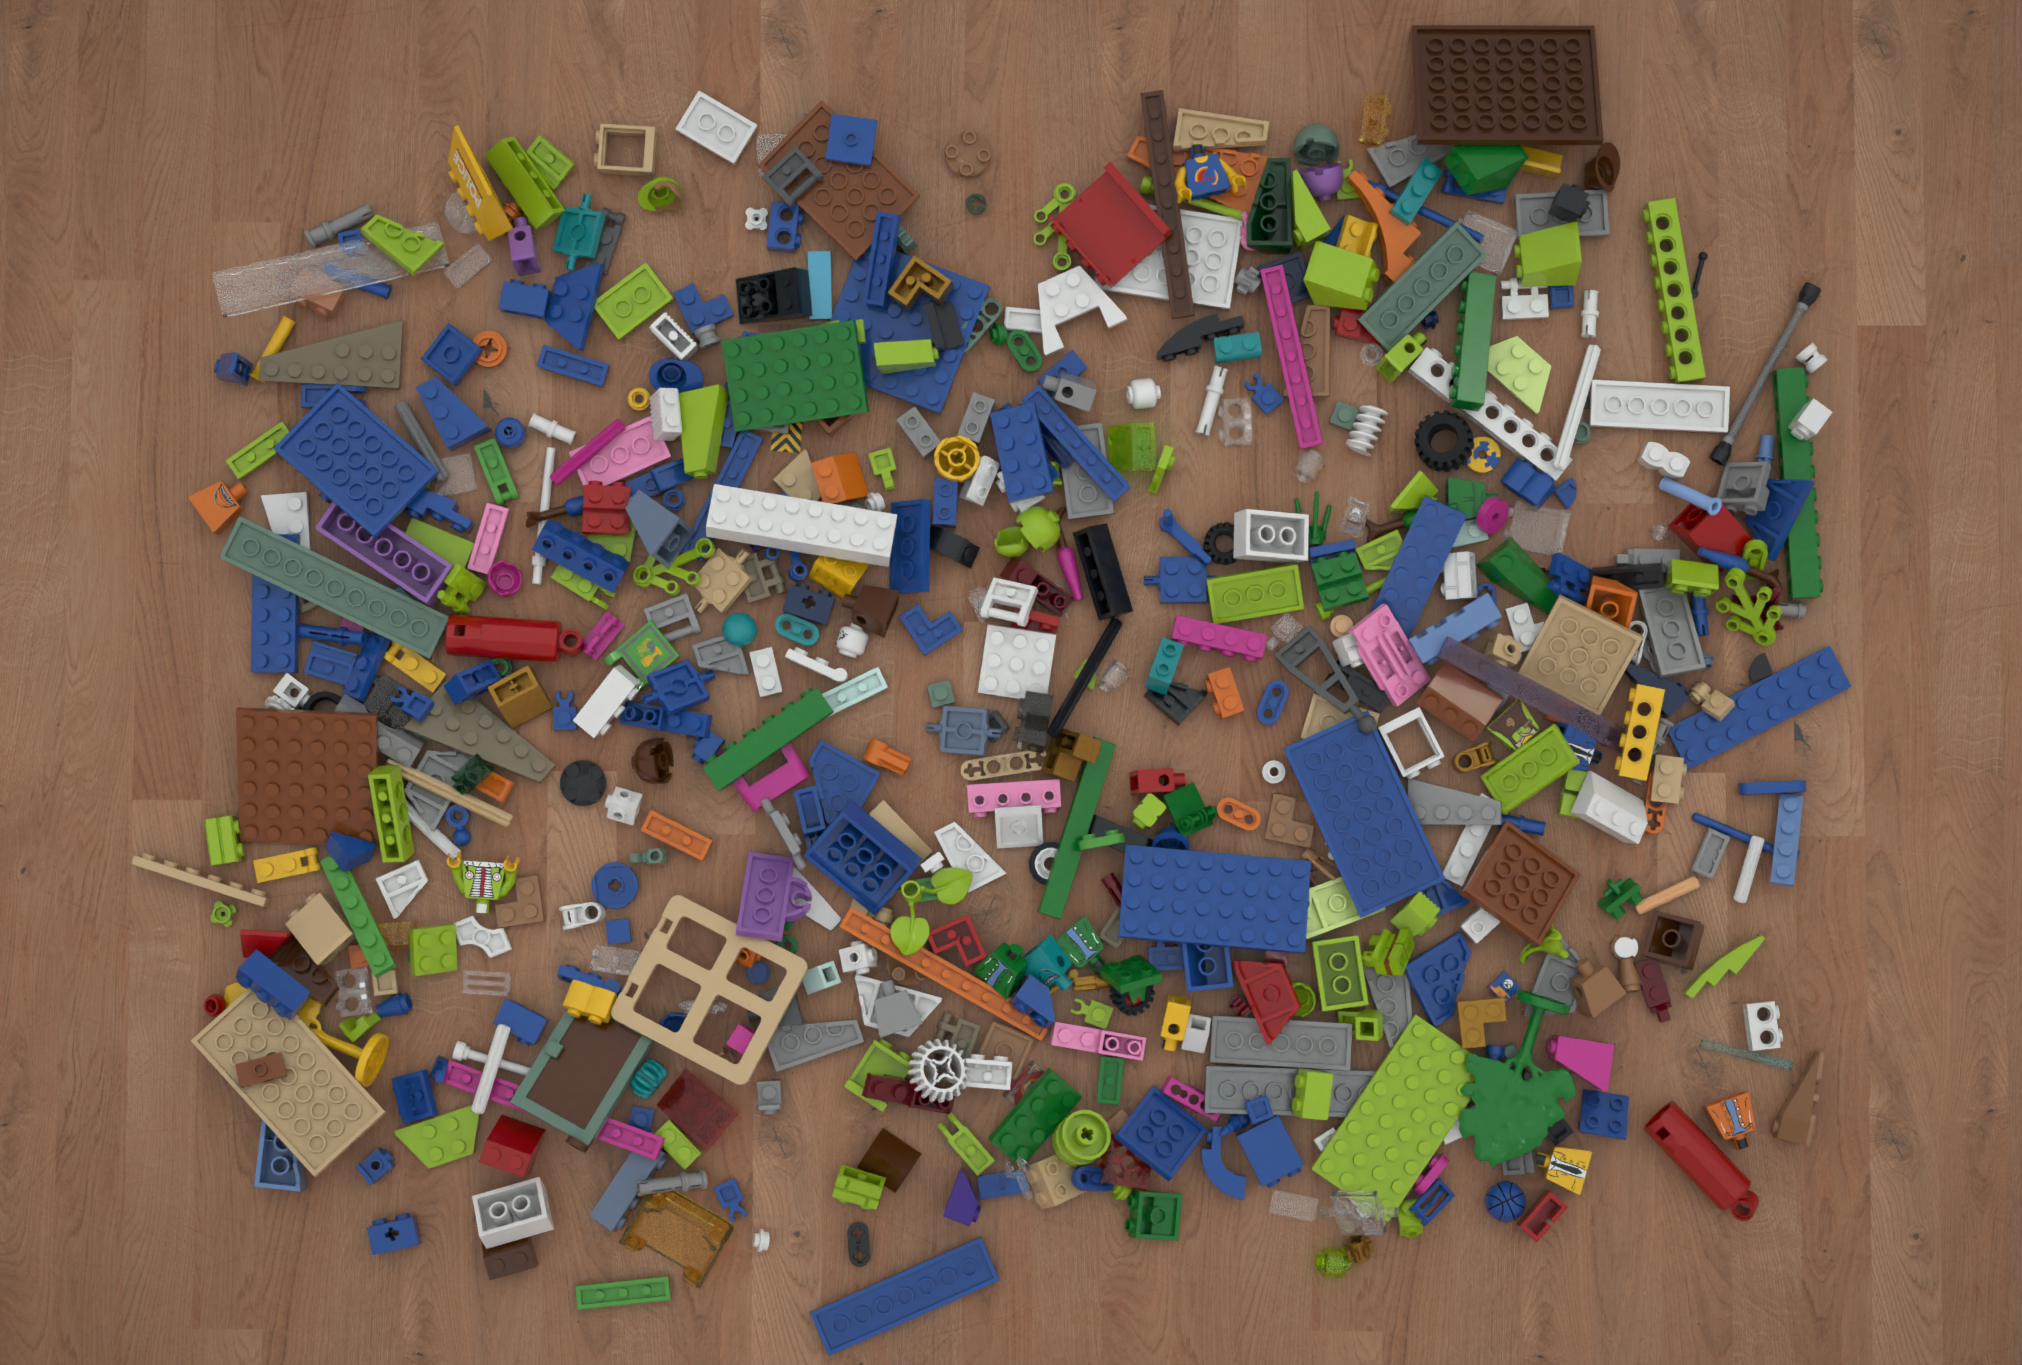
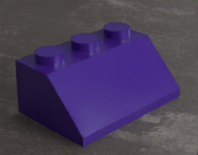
M962 1167L952 1189L943 1217L970 1226L971 1221L976 1223L981 1206L978 1205L979 1199L966 1169Z

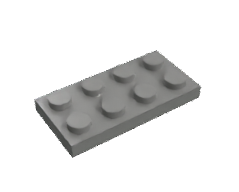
M1604 189L1585 190L1584 192L1589 194L1586 201H1589L1590 204L1581 220L1577 218L1575 221L1578 222L1579 238L1609 236L1607 191ZM1557 192L1514 195L1517 241H1519L1520 235L1569 223L1548 214Z
M1102 423L1077 426L1106 458ZM1058 442L1068 520L1114 514L1112 500Z
M1663 584V588L1637 590L1659 677L1664 678L1705 670L1706 664L1686 592H1684V595L1670 593L1671 589H1665V584Z

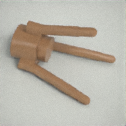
M1308 848L1298 859L1311 861L1312 872L1317 868L1329 879L1335 880V877L1320 865V860L1338 869L1335 862L1321 855L1317 850L1313 852ZM1310 873V882L1314 887L1318 883Z

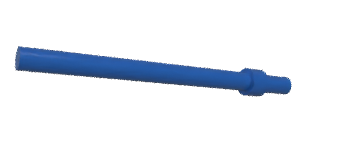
M1368 181L1373 188L1378 187L1385 193L1386 199L1394 203L1396 202L1399 194L1389 190L1386 185ZM1421 206L1417 214L1447 228L1455 222L1424 206ZM1460 224L1476 242L1481 243L1483 241V234Z

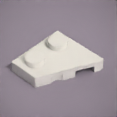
M419 859L376 877V881L394 919L401 914L429 880Z

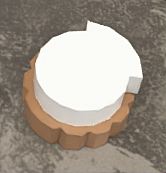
M1618 935L1611 942L1610 951L1619 960L1632 958L1638 952V943L1635 938L1628 935Z

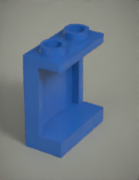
M1274 1115V1117L1264 1120L1236 1135L1262 1187L1267 1185L1270 1188L1280 1183L1279 1178L1287 1174L1288 1177H1292L1301 1172L1300 1167L1304 1166L1279 1115Z

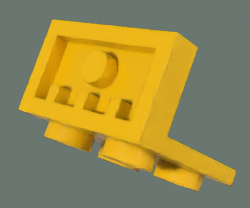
M819 556L814 562L808 577L843 599L845 594L852 595L857 582L870 564Z

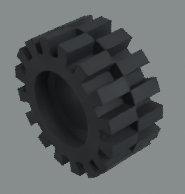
M1221 522L1212 526L1206 533L1203 546L1205 553L1211 557V561L1216 562V564L1228 565L1238 560L1233 559L1234 545L1229 552H1221L1216 547V539L1221 535H1228L1234 543V524Z

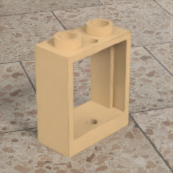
M600 124V130H596L595 142L599 144L598 153L594 154V167H597L600 174L654 177L657 130L655 127ZM608 135L645 137L643 168L606 165Z

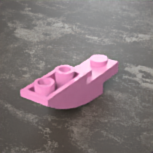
M1054 1022L1049 1044L1143 1061L1147 1038Z

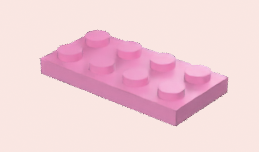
M650 416L626 426L623 432L577 469L583 486L588 485L589 481H601L603 486H609L613 482L621 481L672 458L665 441L653 439L654 435L652 433L654 431L652 430L653 426H651L653 422H651L652 418ZM581 446L575 450L570 451V457L576 454L584 446Z

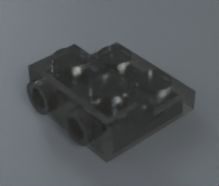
M385 673L382 676L377 675L371 685L373 690L369 696H366L364 702H359L365 705L368 713H377L380 723L393 729L403 730L412 718L402 712V706L394 705L390 697H402V694L397 689L398 687L405 688L408 695H411L413 691Z

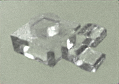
M1286 612L1270 628L1275 634L1268 640L1265 647L1271 652L1281 640L1285 644L1289 643L1303 627Z

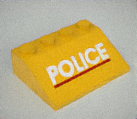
M458 125L455 126L448 163L452 170L448 173L454 184L459 183L460 187L457 188V191L463 201L467 199L469 204L465 207L471 218L476 217L477 221L474 225L480 235L485 234L488 241L512 230L513 227L476 154Z

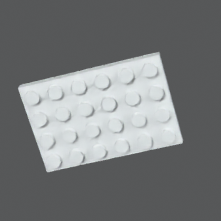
M1149 205L1157 213L1156 205ZM1180 209L1193 305L1229 310L1240 244V227L1243 225V221L1227 216ZM1160 244L1114 287L1111 288L1107 283L1103 286L1096 277L1095 283L1103 291L1169 301L1162 245Z

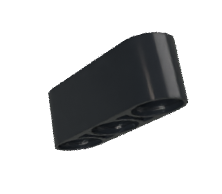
M1093 815L1088 834L1096 833L1097 838L1105 836V831L1118 829L1119 834L1124 833V843L1108 845L1109 847L1125 853L1126 845L1152 847V839L1100 816Z

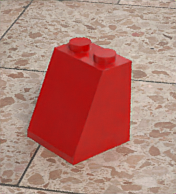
M1690 503L1668 525L1707 564L1714 563L1697 554L1699 547L1738 556L1742 554L1745 544L1753 540L1723 503L1720 511L1714 516L1710 515L1708 511ZM1718 566V572L1721 573L1724 569Z
M501 1115L485 1142L479 1163L520 1177L531 1174L546 1129Z

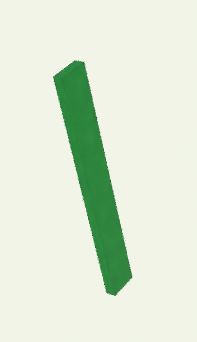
M1096 737L1093 738L1102 742L1100 754L1096 758L1095 764L1086 761L1084 763L1037 910L1038 913L1057 920L1061 919L1082 850L1079 849L1078 841L1082 840L1083 835L1088 834L1116 746Z

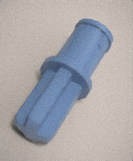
M1761 435L1759 453L1756 455V459H1758L1757 462H1768L1771 465V461L1774 460L1772 455L1776 437Z

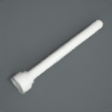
M457 1041L452 1059L462 1061V1059L467 1060L468 1058L486 1063L488 1055L471 1050L467 1043ZM501 1059L499 1064L501 1069L524 1076L530 1070V1067Z

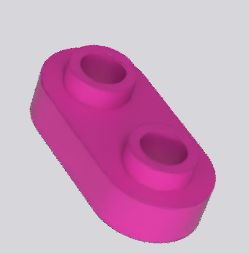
M1435 1154L1427 1164L1429 1167L1424 1174L1421 1173L1414 1183L1413 1191L1420 1196L1423 1195L1446 1167L1449 1159L1443 1154L1439 1156Z

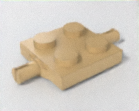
M718 548L698 572L701 576V582L698 586H695L702 596V599L694 607L698 612L703 613L710 603L721 613H726L753 580L742 565L750 555V552H747L748 550L742 548L734 558L724 549Z

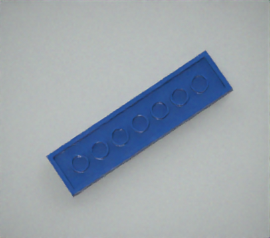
M1828 646L1729 696L1734 701L1735 706L1721 721H1718L1704 711H1700L1676 723L1673 728H1670L1667 735L1678 756L1684 758L1683 763L1687 764V770L1850 688L1851 685L1834 652Z
M979 1237L810 1312L826 1352L830 1356L998 1282L1000 1279L983 1239Z

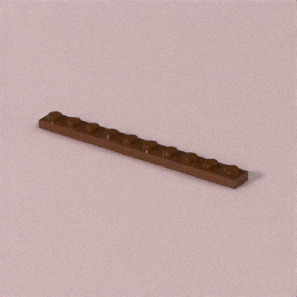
M1163 90L1140 93L1157 215L1173 232L1161 243L1172 319L1195 316L1180 206L1177 202L1178 194L1174 186L1176 177Z

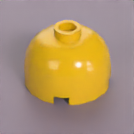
M961 435L943 439L937 445L934 453V465L939 475L953 482L962 483L969 480L976 473L980 464V456L976 444L969 438Z

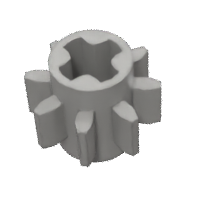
M1250 266L1249 270L1242 268L1234 280V283L1238 285L1236 291L1244 296L1247 292L1254 294L1262 281L1258 277L1260 271Z

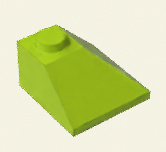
M1419 470L1386 512L1397 514L1417 510L1424 495L1437 500L1438 498L1435 495L1439 490Z

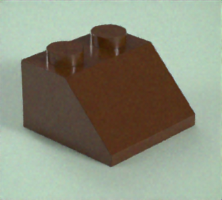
M1655 911L1643 956L1671 966L1693 971L1705 926L1699 921Z
M531 1236L486 1249L482 1242L483 1258L489 1280L538 1266Z

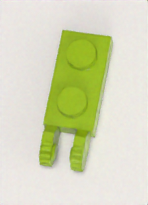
M561 565L557 566L551 576L552 579L589 602H594L605 610L608 608L607 603L594 597L597 591L600 589L604 594L613 598L616 595L615 592L613 594Z
M951 1112L947 1116L959 1130L952 1135L944 1123L939 1122L937 1127L948 1138L947 1141L978 1176L995 1159L965 1125L963 1126Z

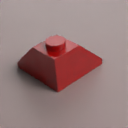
M240 929L243 957L248 958L257 949L268 959H272L291 942L294 935L292 932Z

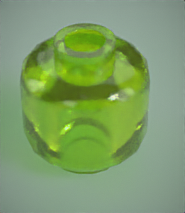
M1323 1248L1320 1253H1317L1315 1259L1316 1270L1324 1278H1343L1347 1271H1350L1352 1261L1348 1260L1346 1251L1343 1248Z

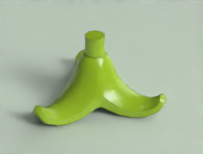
M1553 924L1540 946L1536 948L1529 943L1524 947L1520 955L1523 965L1526 964L1527 957L1530 954L1540 951L1558 955L1562 960L1569 956V953L1562 946V935L1554 928Z

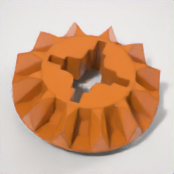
M483 331L474 337L472 341L479 347H488L491 341L492 347L498 351L490 352L488 358L486 351H483L475 361L483 367H495L503 362L507 354V344L500 334L494 331Z

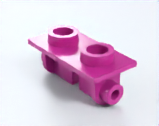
M607 611L583 640V651L596 661L625 625Z

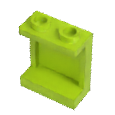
M883 1038L880 1041L874 1039L855 1071L844 1085L846 1089L882 1112L889 1102L862 1096L867 1074L883 1076L887 1074L905 1078L908 1071L912 1068L908 1065L912 1057L903 1051H900L898 1054L891 1050L893 1045Z

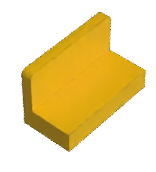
M1520 145L1528 156V159L1520 169L1521 171L1554 179L1558 178L1561 173L1560 167L1563 155Z

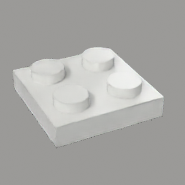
M1041 805L995 808L997 848L1029 847L1043 844Z

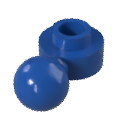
M455 804L447 809L446 820L449 825L456 829L453 833L454 843L458 846H466L471 841V834L465 829L464 825L470 819V812L468 809ZM456 811L462 813L460 820L455 818Z

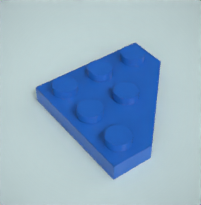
M821 739L809 759L824 816L828 824L833 821L850 800L862 808L881 775L878 771Z
M1459 931L1409 960L1404 971L1430 1025L1433 1027L1454 1016L1456 1006H1454L1457 994L1461 991L1465 977L1463 973L1466 962L1470 959L1471 951L1462 932Z

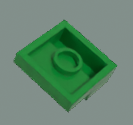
M1342 551L1336 555V558L1328 560L1327 557H1320L1314 561L1315 564H1311V573L1324 612L1369 600L1356 552L1350 554L1349 551Z
M1132 1189V1195H1129L1127 1198V1206L1131 1209L1130 1218H1127L1125 1221V1230L1128 1232V1236L1138 1239L1178 1241L1182 1194Z

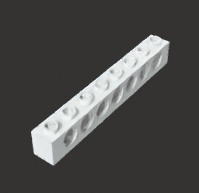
M1426 347L1408 370V373L1451 405L1452 399H1449V382L1454 380V377H1451V369L1454 363L1450 362L1448 364L1442 359L1443 355L1434 348L1430 350ZM1434 366L1441 368L1442 376H1433L1431 368ZM1485 391L1484 405L1478 412L1455 408L1522 461L1528 460L1536 467L1535 471L1540 474L1542 472L1549 474L1554 479L1553 483L1563 473L1562 470H1556L1552 465L1557 451V447L1551 443L1552 439L1543 432L1539 434L1533 429L1534 425L1527 419L1522 418L1521 420L1517 417L1515 410L1509 405H1502L1496 401L1497 397L1491 391ZM1486 409H1494L1497 417L1489 419L1486 416ZM1504 423H1512L1515 426V432H1506ZM1524 436H1528L1533 440L1532 447L1523 445L1522 438ZM1546 450L1550 452L1551 461L1542 460L1540 456L1541 451ZM1569 457V459H1568L1567 466H1568V465L1570 464V462L1573 460V459L1570 458V457Z

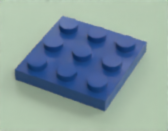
M1153 1085L1114 1138L1169 1182L1208 1129Z

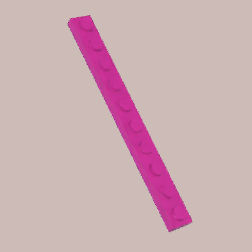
M449 1060L443 1083L476 1094L483 1072ZM495 1077L489 1100L528 1113L510 1103L520 1085ZM608 1118L596 1138L656 1161L665 1141L663 1137Z

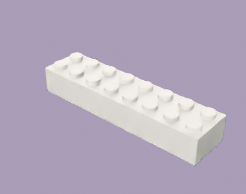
M714 484L706 523V537L889 567L897 514Z

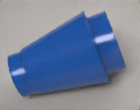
M401 992L376 1005V1011L380 1018L407 1015L413 1009L409 994H402Z

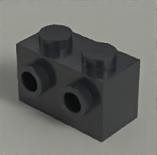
M1563 183L1554 197L1548 214L1569 223L1575 222L1577 218L1581 220L1590 204L1589 201H1586L1589 194L1584 192L1585 189L1573 184L1569 186Z

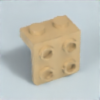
M1056 1154L1024 1166L1026 1178L1032 1186L1035 1200L1041 1210L1057 1206L1086 1192L1076 1189L1072 1184V1172L1078 1167L1062 1162Z

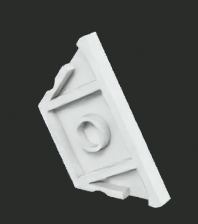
M856 975L855 980L864 1025L878 1029L874 1000L883 997L880 983H883V981ZM895 985L897 992L907 990L922 1022L942 1001L941 997ZM920 1025L896 1032L895 1034L910 1037Z

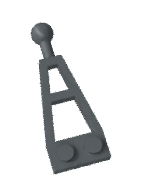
M1310 625L1274 654L1275 658L1292 676L1345 715L1350 711L1358 720L1360 731L1368 734L1376 729L1377 722L1375 718L1365 715L1358 708L1357 705L1360 702L1325 642ZM1319 649L1335 673L1321 686L1297 669L1298 666ZM1338 682L1341 683L1350 698L1345 704L1328 692Z

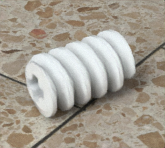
M1362 405L1359 407V411L1362 414L1356 415L1358 422L1352 425L1356 431L1349 432V436L1352 439H1347L1345 443L1350 449L1361 455L1372 456L1367 452V449L1375 448L1370 441H1378V437L1373 433L1382 431L1377 426V423L1385 424V421L1380 416L1388 415V412L1375 406Z

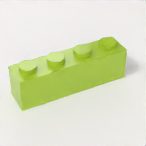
M515 137L501 139L485 154L490 167L496 171L504 187L510 191L515 199V203L523 210L529 223L535 229L550 226L566 211Z

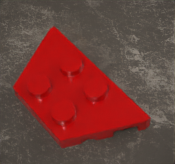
M1234 960L1231 963L1266 1045L1274 1041L1302 1007L1283 963Z

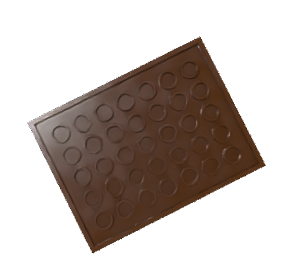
M1412 25L1417 145L1603 144L1594 26Z

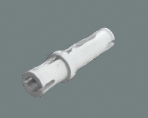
M1214 366L1210 384L1206 386L1207 395L1197 430L1195 431L1198 434L1202 433V435L1210 436L1219 398L1224 392L1222 388L1228 372L1226 368L1221 369L1222 367Z

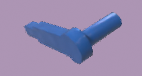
M1170 509L1164 510L1159 522L1160 529L1163 532L1169 533L1192 556L1198 557L1205 565H1209L1211 557L1176 522L1175 517L1172 516V511Z

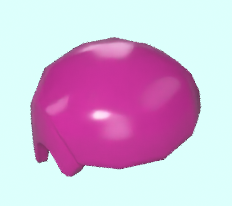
M500 560L489 569L487 584L493 593L509 597L515 594L522 585V574L515 564Z

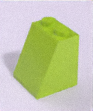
M1571 222L1519 236L1518 244L1514 245V258H1518L1519 264H1516V278H1520L1521 287L1576 285L1582 263L1578 222Z
M1316 241L1303 281L1314 305L1366 310L1368 303L1373 299V287L1379 279V269L1372 258Z

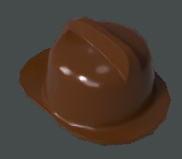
M1606 142L1602 144L1597 156L1586 163L1584 182L1586 188L1604 189L1607 192L1613 191L1620 170V157L1612 143Z

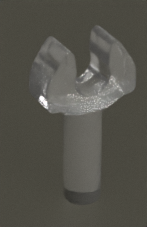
M1019 1157L1016 1161L1019 1170L1013 1168L1011 1161L1008 1160L1005 1165L1006 1177L1015 1178L1025 1200H1031L1034 1198V1195L1025 1177V1173L1029 1169L1027 1161Z

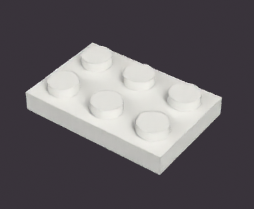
M698 91L675 130L735 165L757 130L758 125L703 92Z

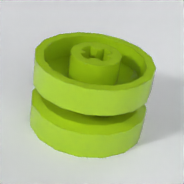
M1092 1110L1073 1112L1056 1126L1052 1135V1145L1056 1155L1062 1162L1074 1167L1091 1164L1107 1151L1111 1142V1132L1107 1122L1101 1115Z

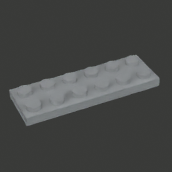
M1213 1015L1210 1062L1350 1071L1352 1023L1290 1020L1274 1041L1266 1045L1255 1018Z

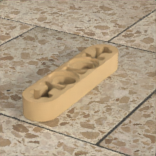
M1042 749L968 760L962 764L960 772L965 780L976 781L1039 771L1042 766H1038L1037 763H1030L1032 768L1026 769L1027 761L1024 755L1029 754V759H1034L1037 753H1040L1041 757H1046L1047 752ZM1013 757H1020L1023 760L1021 769L1014 770L1010 767V760ZM992 760L998 761L1000 764V770L995 774L987 770V764ZM979 762H984L985 776H980L981 771L975 772L974 777H969V774L964 773V770L968 769L969 764H972L973 768L980 767Z

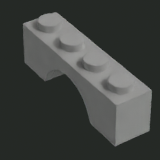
M344 694L334 710L337 712L368 713L365 705ZM378 721V751L410 768L425 740L413 733L390 728Z

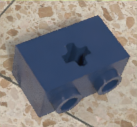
M798 582L796 586L790 585L782 609L783 613L792 614L798 618L827 627L836 601L835 598L831 597L832 593L820 589L816 593L809 590L810 586ZM810 598H813V602L816 604L815 607L810 606L807 609L804 600L809 601Z

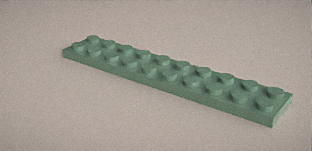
M240 516L219 556L222 560L431 659L447 626L449 616Z

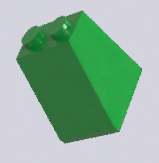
M1454 145L1443 162L1465 194L1471 195L1507 188L1528 159V156L1520 145Z

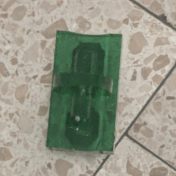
M476 753L452 775L451 779L455 782L453 788L461 795H464L466 792L469 793L492 773L494 767L486 764L485 760Z

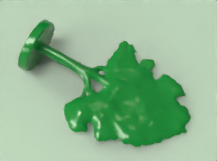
M1521 989L1516 990L1515 998L1534 1007L1519 1053L1515 1057L1508 1059L1505 1063H1501L1500 1060L1480 1057L1477 1054H1468L1467 1062L1464 1063L1467 1072L1472 1073L1475 1084L1469 1082L1460 1091L1463 1096H1471L1472 1101L1475 1103V1108H1464L1461 1111L1459 1131L1463 1139H1466L1468 1136H1475L1473 1152L1477 1160L1488 1161L1491 1167H1495L1497 1164L1515 1157L1520 1158L1523 1154L1534 1150L1535 1147H1539L1543 1139L1548 1135V1127H1552L1555 1122L1560 1121L1566 1115L1564 1109L1558 1104V1097H1561L1564 1102H1568L1576 1094V1086L1569 1071L1561 1068L1546 1072L1537 1067L1532 1060V1050L1544 1011L1548 1010L1568 1015L1571 1006ZM1514 1063V1069H1510V1066ZM1525 1065H1528L1532 1072L1530 1080H1523L1522 1071Z

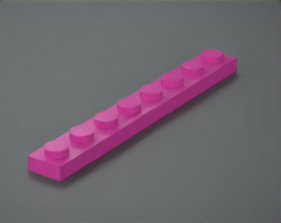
M1282 264L1261 269L1260 272L1300 449L1322 445L1323 440L1284 266Z

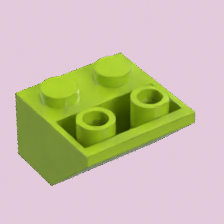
M1670 559L1668 561L1665 589H1671L1670 593L1684 595V592H1692L1694 597L1707 598L1708 595L1718 590V565L1679 559Z

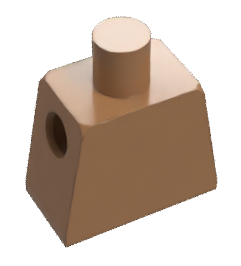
M1583 958L1576 963L1580 973L1571 979L1570 984L1582 1015L1594 1018L1627 994L1606 966L1597 963L1591 964L1588 958Z

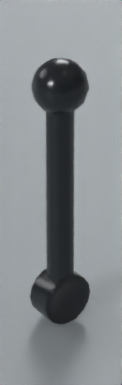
M1706 252L1699 254L1700 261L1693 289L1691 290L1692 299L1696 298L1699 294L1697 288L1704 261L1708 258Z

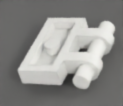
M1517 278L1500 281L1501 290H1509L1510 296L1501 297L1502 320L1544 319L1549 317L1548 294L1538 295V288H1547V286L1521 287L1520 280H1517ZM1518 289H1530V295H1518Z

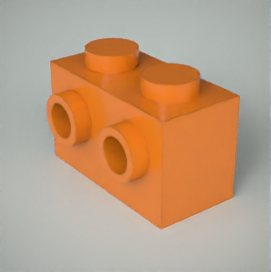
M1230 667L1207 675L1208 680L1204 682L1208 693L1213 694L1215 702H1212V706L1216 716L1220 715L1222 720L1243 713L1245 710Z

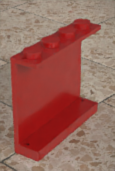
M1109 162L1104 167L1106 172L1055 218L1052 215L1049 218L1053 222L1050 225L1051 228L1058 235L1063 233L1068 239L1065 242L1066 245L1073 252L1076 250L1082 255L1080 258L1081 262L1088 269L1094 268L1097 272L1095 275L1096 279L1103 286L1107 283L1112 288L1173 232L1117 168Z

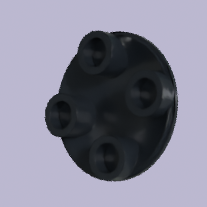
M587 760L575 761L569 764L562 772L560 789L563 796L570 803L577 806H589L596 803L603 796L606 789V777L603 770L597 764Z

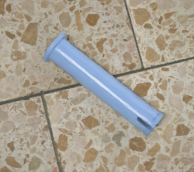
M1664 477L1660 481V490L1708 511L1710 515H1716L1721 509L1722 501L1720 498L1707 496L1668 477Z

